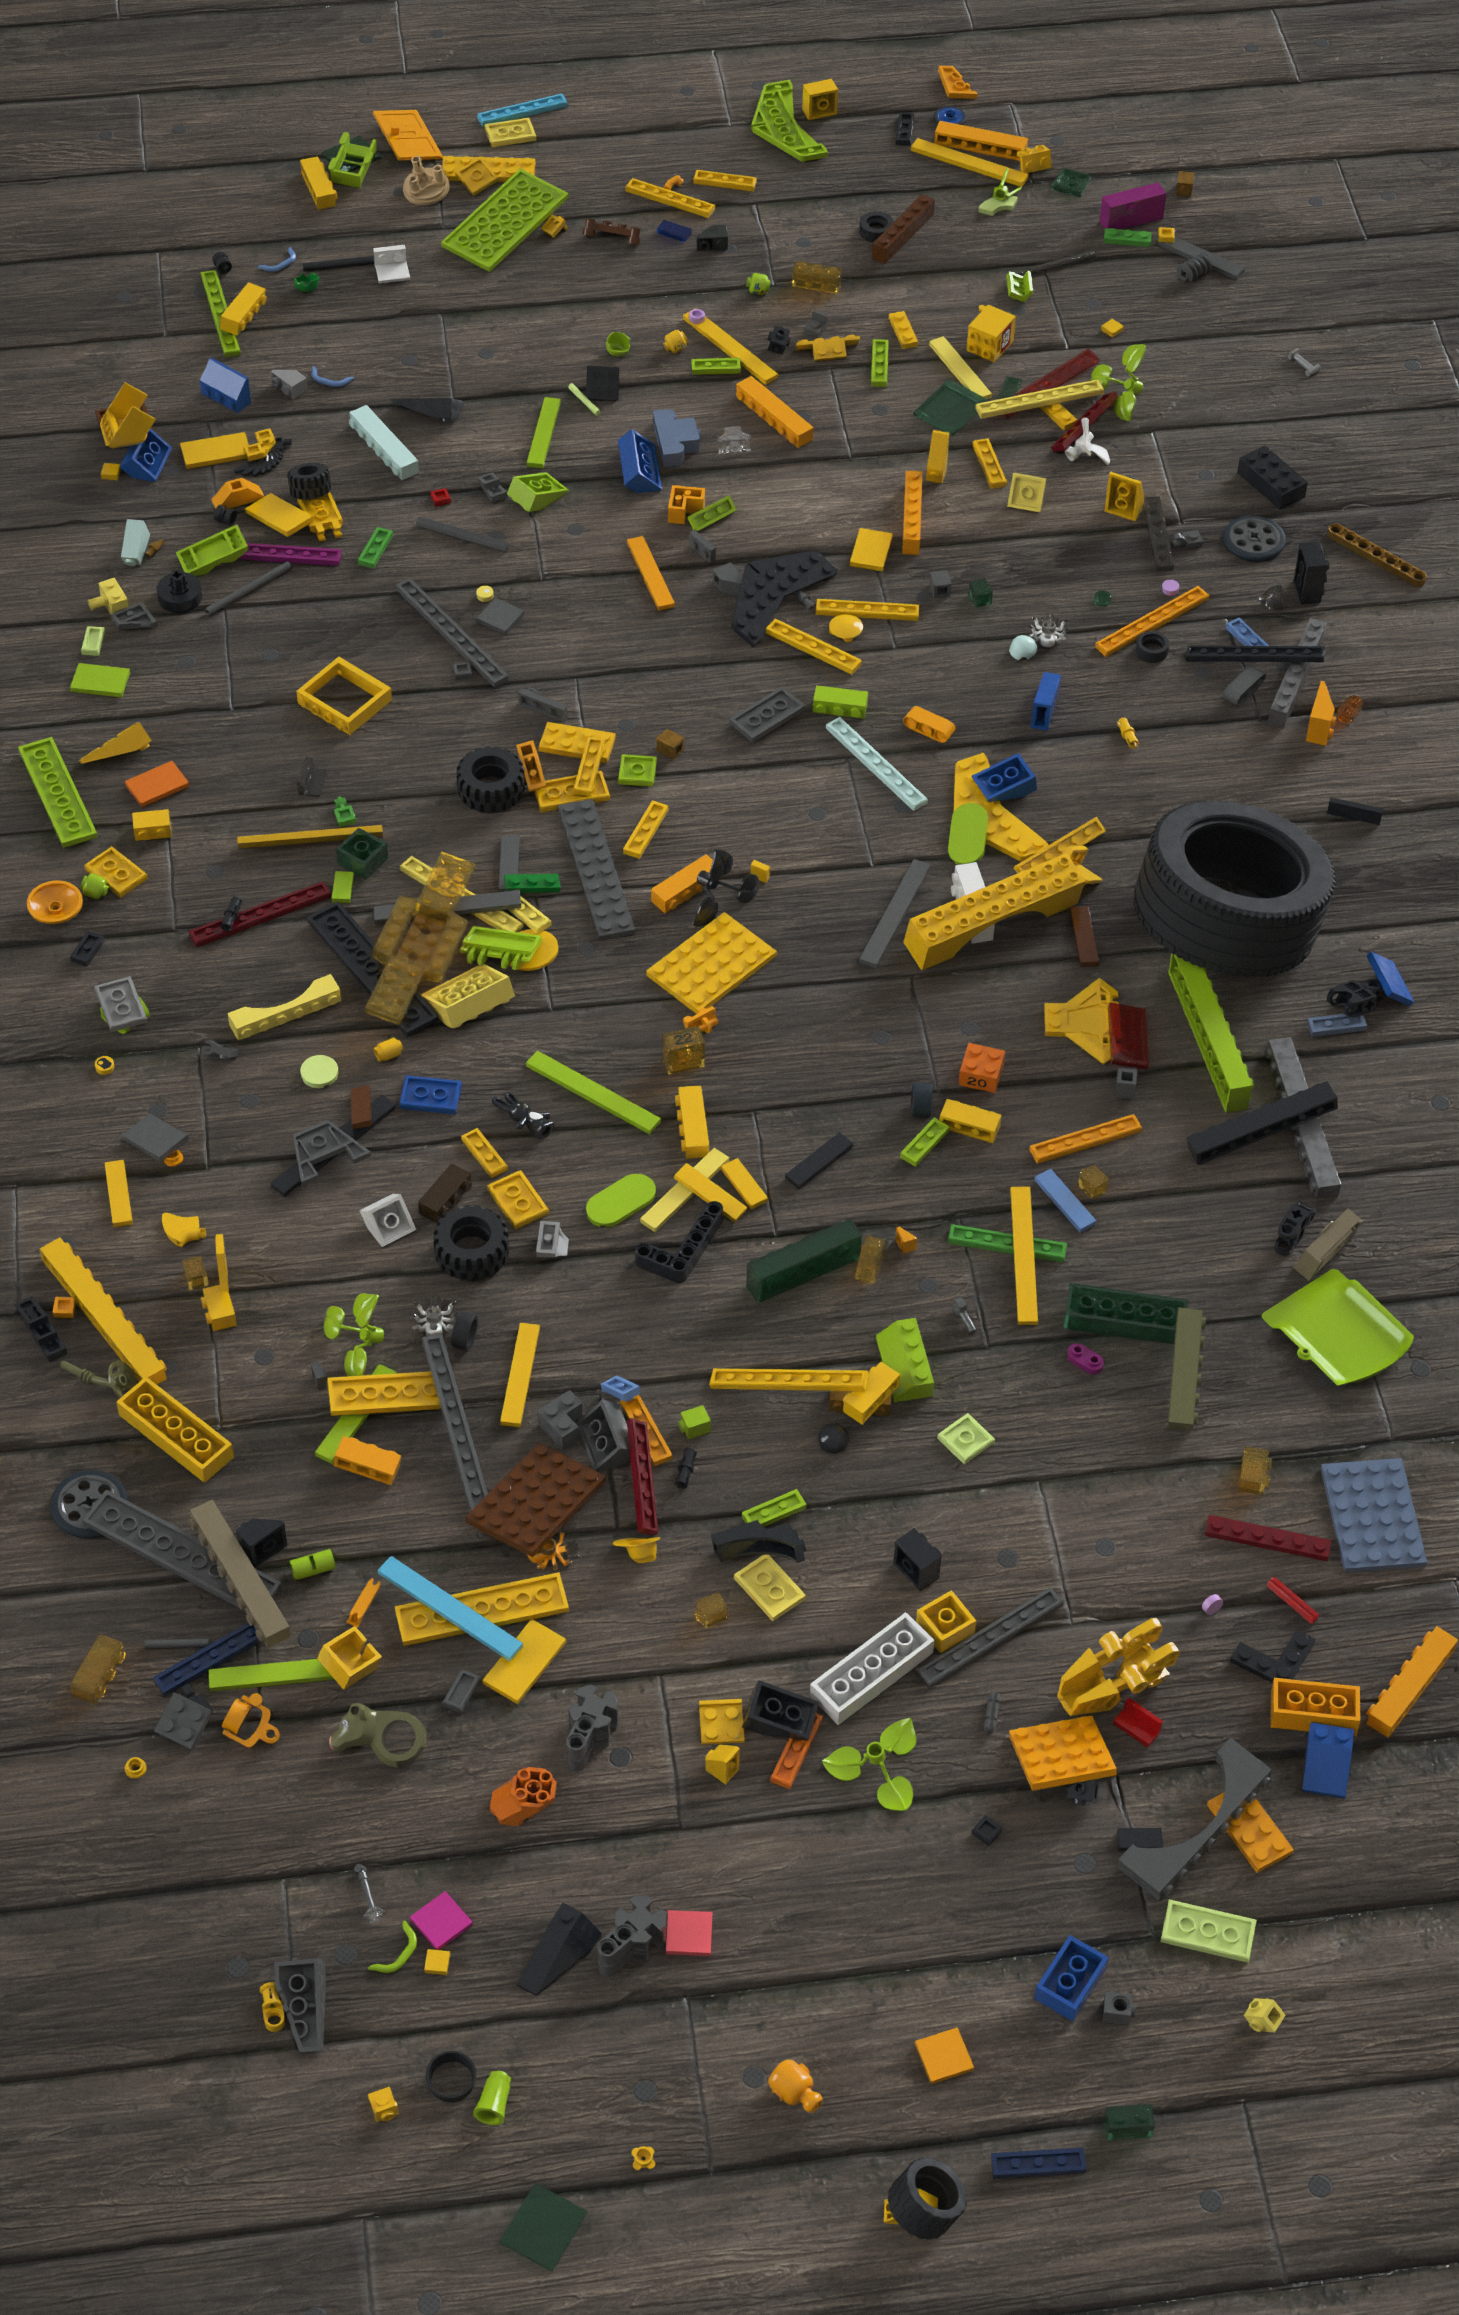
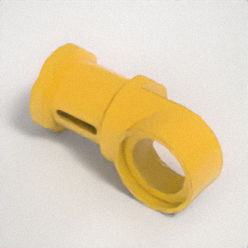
M268 1982L260 1987V1993L263 1994L264 2000L262 2004L264 2023L269 2031L277 2032L285 2025L283 2003L279 1999L275 1982ZM272 2016H279L281 2018V2021L275 2025L268 2022Z

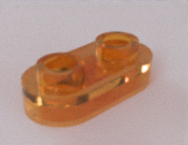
M1356 695L1347 697L1338 709V720L1342 723L1353 722L1362 710L1363 700Z

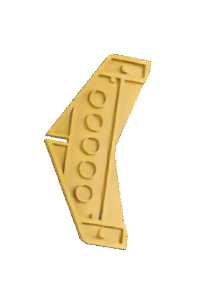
M984 753L958 761L955 765L953 813L959 806L966 803L981 805L988 815L986 844L1018 861H1024L1048 846V843L1005 809L1000 804V800L988 802L974 782L972 775L990 767L988 758Z

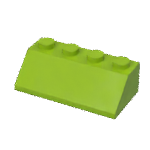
M916 1318L895 1321L876 1335L882 1362L900 1374L899 1387L891 1394L893 1403L933 1396L934 1380Z

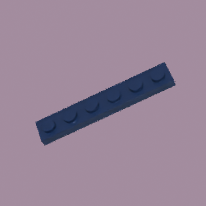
M249 1623L241 1626L154 1676V1683L164 1697L209 1672V1669L216 1668L259 1643L260 1641L255 1632L256 1628L254 1625L250 1626Z

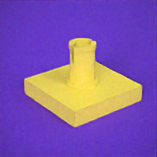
M1013 473L1007 507L1041 512L1047 478Z

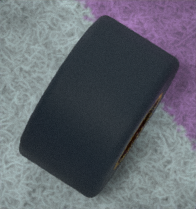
M913 1083L911 1089V1116L929 1118L932 1111V1085L930 1083Z

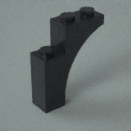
M756 1520L711 1535L713 1550L720 1562L748 1555H775L788 1558L796 1563L805 1561V1543L799 1539L797 1531L793 1530L788 1523L766 1529L765 1526L762 1527L759 1521Z

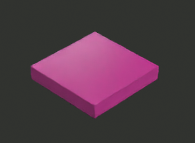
M446 1891L410 1916L411 1922L435 1950L442 1949L473 1926V1922Z

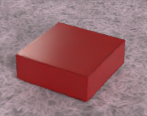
M446 488L430 492V497L435 507L451 503V498Z

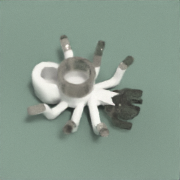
M1048 614L1045 621L1044 617H1042V626H1039L1038 620L1032 616L1036 628L1040 631H1035L1034 626L1028 624V628H1031L1033 632L1029 636L1034 637L1036 642L1040 640V644L1043 647L1051 648L1055 641L1059 644L1062 640H1066L1064 635L1067 631H1070V628H1065L1062 633L1057 631H1062L1068 619L1062 621L1060 627L1057 628L1059 618H1057L1055 623L1053 614L1051 618Z
M432 1296L430 1305L429 1300H426V1308H428L426 1312L415 1301L414 1305L417 1306L421 1315H426V1317L420 1319L418 1315L410 1313V1317H414L418 1323H426L423 1327L420 1325L412 1326V1329H419L420 1332L426 1330L427 1336L443 1334L442 1327L447 1332L450 1328L453 1329L454 1325L448 1324L446 1326L443 1321L453 1322L459 1312L453 1313L450 1318L443 1317V1315L451 1313L456 1301H452L448 1306V1310L443 1312L441 1310L446 1306V1299H443V1305H441L439 1296H437L436 1300Z

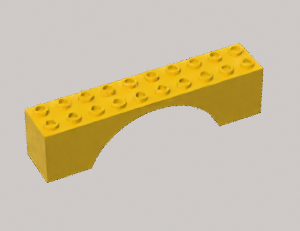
M1067 853L911 918L903 942L921 971L953 958L973 937L1005 918L1029 911L1041 912L1046 917H1049L1077 905L1085 879Z

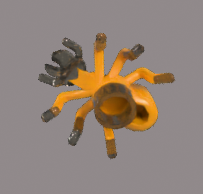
M562 1528L557 1544L551 1538L534 1557L527 1555L532 1563L538 1564L536 1566L537 1569L541 1568L544 1570L549 1560H552L553 1569L557 1570L556 1556L564 1566L572 1564L571 1560L579 1558L578 1555H575L579 1551V1547H576L578 1543L575 1540L560 1546L563 1543L566 1528ZM561 1554H562L564 1557H568L569 1559H567V1560L565 1561V1560L563 1559V1557L561 1556Z

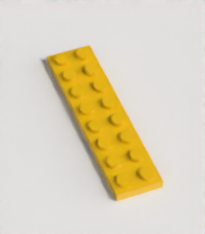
M560 1572L451 1595L496 1626L569 1612ZM419 1601L395 1606L403 1646L466 1633Z

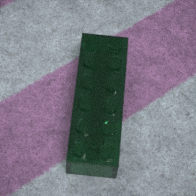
M850 1218L846 1221H840L830 1228L822 1229L816 1234L806 1236L793 1244H787L777 1251H771L763 1257L753 1259L747 1263L746 1287L758 1304L861 1259L862 1234Z
M1069 1283L1063 1329L1174 1344L1178 1308L1188 1309V1300Z

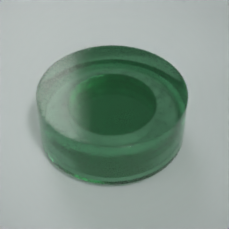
M1104 590L1096 592L1094 603L1101 607L1108 606L1111 603V594Z

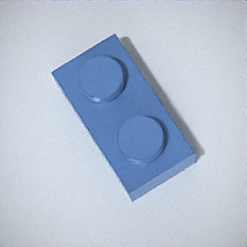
M619 1376L601 1383L602 1391L623 1401H630L641 1393L639 1385Z

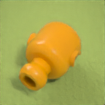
M790 2059L784 2060L771 2073L768 2084L772 2093L779 2096L780 2101L783 2100L792 2106L802 2103L804 2110L808 2113L815 2112L821 2106L823 2098L820 2093L811 2090L813 2079L810 2076L809 2069L804 2064H798Z

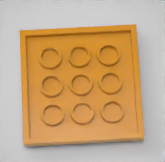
M1092 1715L1009 1730V1738L1032 1791L1117 1775L1116 1766Z

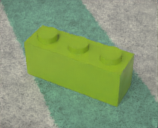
M816 685L813 713L865 719L868 692Z

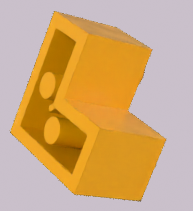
M672 485L668 505V523L685 525L687 513L694 514L705 508L706 488Z

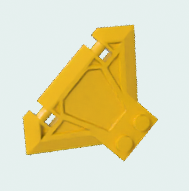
M1098 978L1067 1003H1044L1045 1036L1068 1037L1100 1063L1106 1064L1121 1052V1045L1115 1044L1116 1041L1121 1040L1119 1002L1113 1001L1114 998H1118V991L1101 978Z

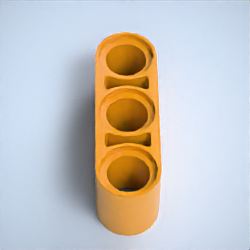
M914 706L903 718V723L906 727L940 743L947 742L956 730L955 725L951 721L918 706Z

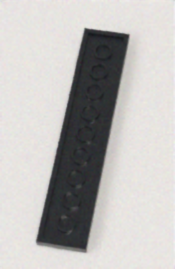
M339 902L307 917V922L406 1037L439 1021L438 1015Z

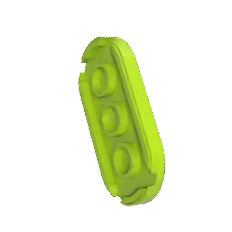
M963 804L952 815L948 853L951 860L957 865L974 863L981 860L984 856L988 815L986 810L979 804Z
M630 1174L591 1197L587 1202L586 1214L588 1220L599 1227L600 1225L613 1227L653 1202L656 1194V1186L653 1180L643 1174Z

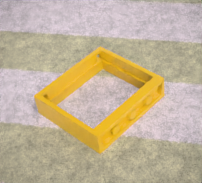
M341 657L336 658L296 691L297 702L301 707L308 709L314 715L321 717L327 723L334 725L348 735H351L392 701L391 688ZM336 675L342 676L374 696L350 717H346L312 696Z

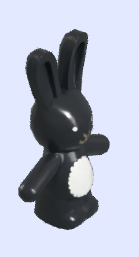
M506 1092V1101L496 1096L493 1097L492 1104L508 1112L509 1116L517 1122V1129L520 1130L526 1125L529 1131L539 1140L550 1135L554 1122L545 1120L550 1118L549 1112H532L527 1103L518 1101L511 1092Z

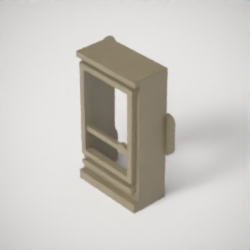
M1347 1209L1319 1233L1320 1236L1305 1250L1300 1260L1293 1266V1269L1310 1281L1353 1238L1363 1220L1350 1209Z

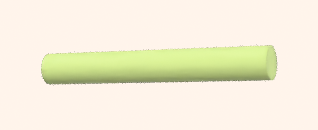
M573 383L569 384L568 389L596 416L600 415L601 411Z

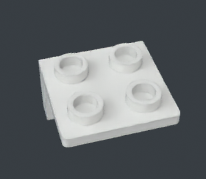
M405 245L373 248L374 264L379 283L410 280Z

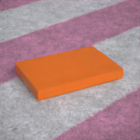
M173 761L125 781V786L141 807L190 787L189 782Z

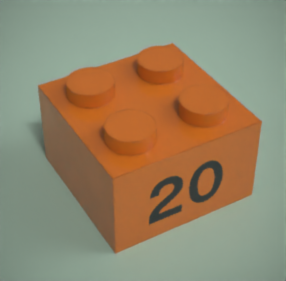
M968 1043L960 1069L958 1085L996 1093L1004 1067L1005 1051Z

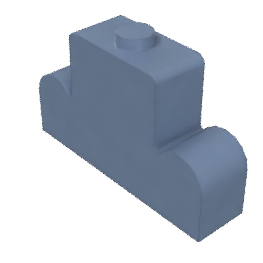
M670 409L653 411V426L663 467L681 465L684 462L685 453L699 452L701 431L700 429L697 430L694 418L676 419V413Z

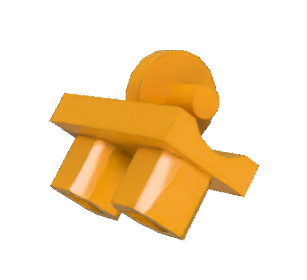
M713 1006L708 1009L703 1007L693 1017L688 1015L683 1018L684 1027L687 1033L692 1035L691 1038L704 1031L710 1033L712 1032V1027L719 1024L715 1014L716 1009Z

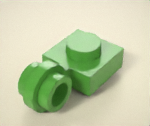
M337 797L334 800L336 807L334 814L338 826L342 827L356 823L352 805L347 806L345 797Z

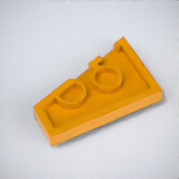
M939 66L938 73L948 98L977 99L978 93L970 89V84L962 80L963 76L954 66Z

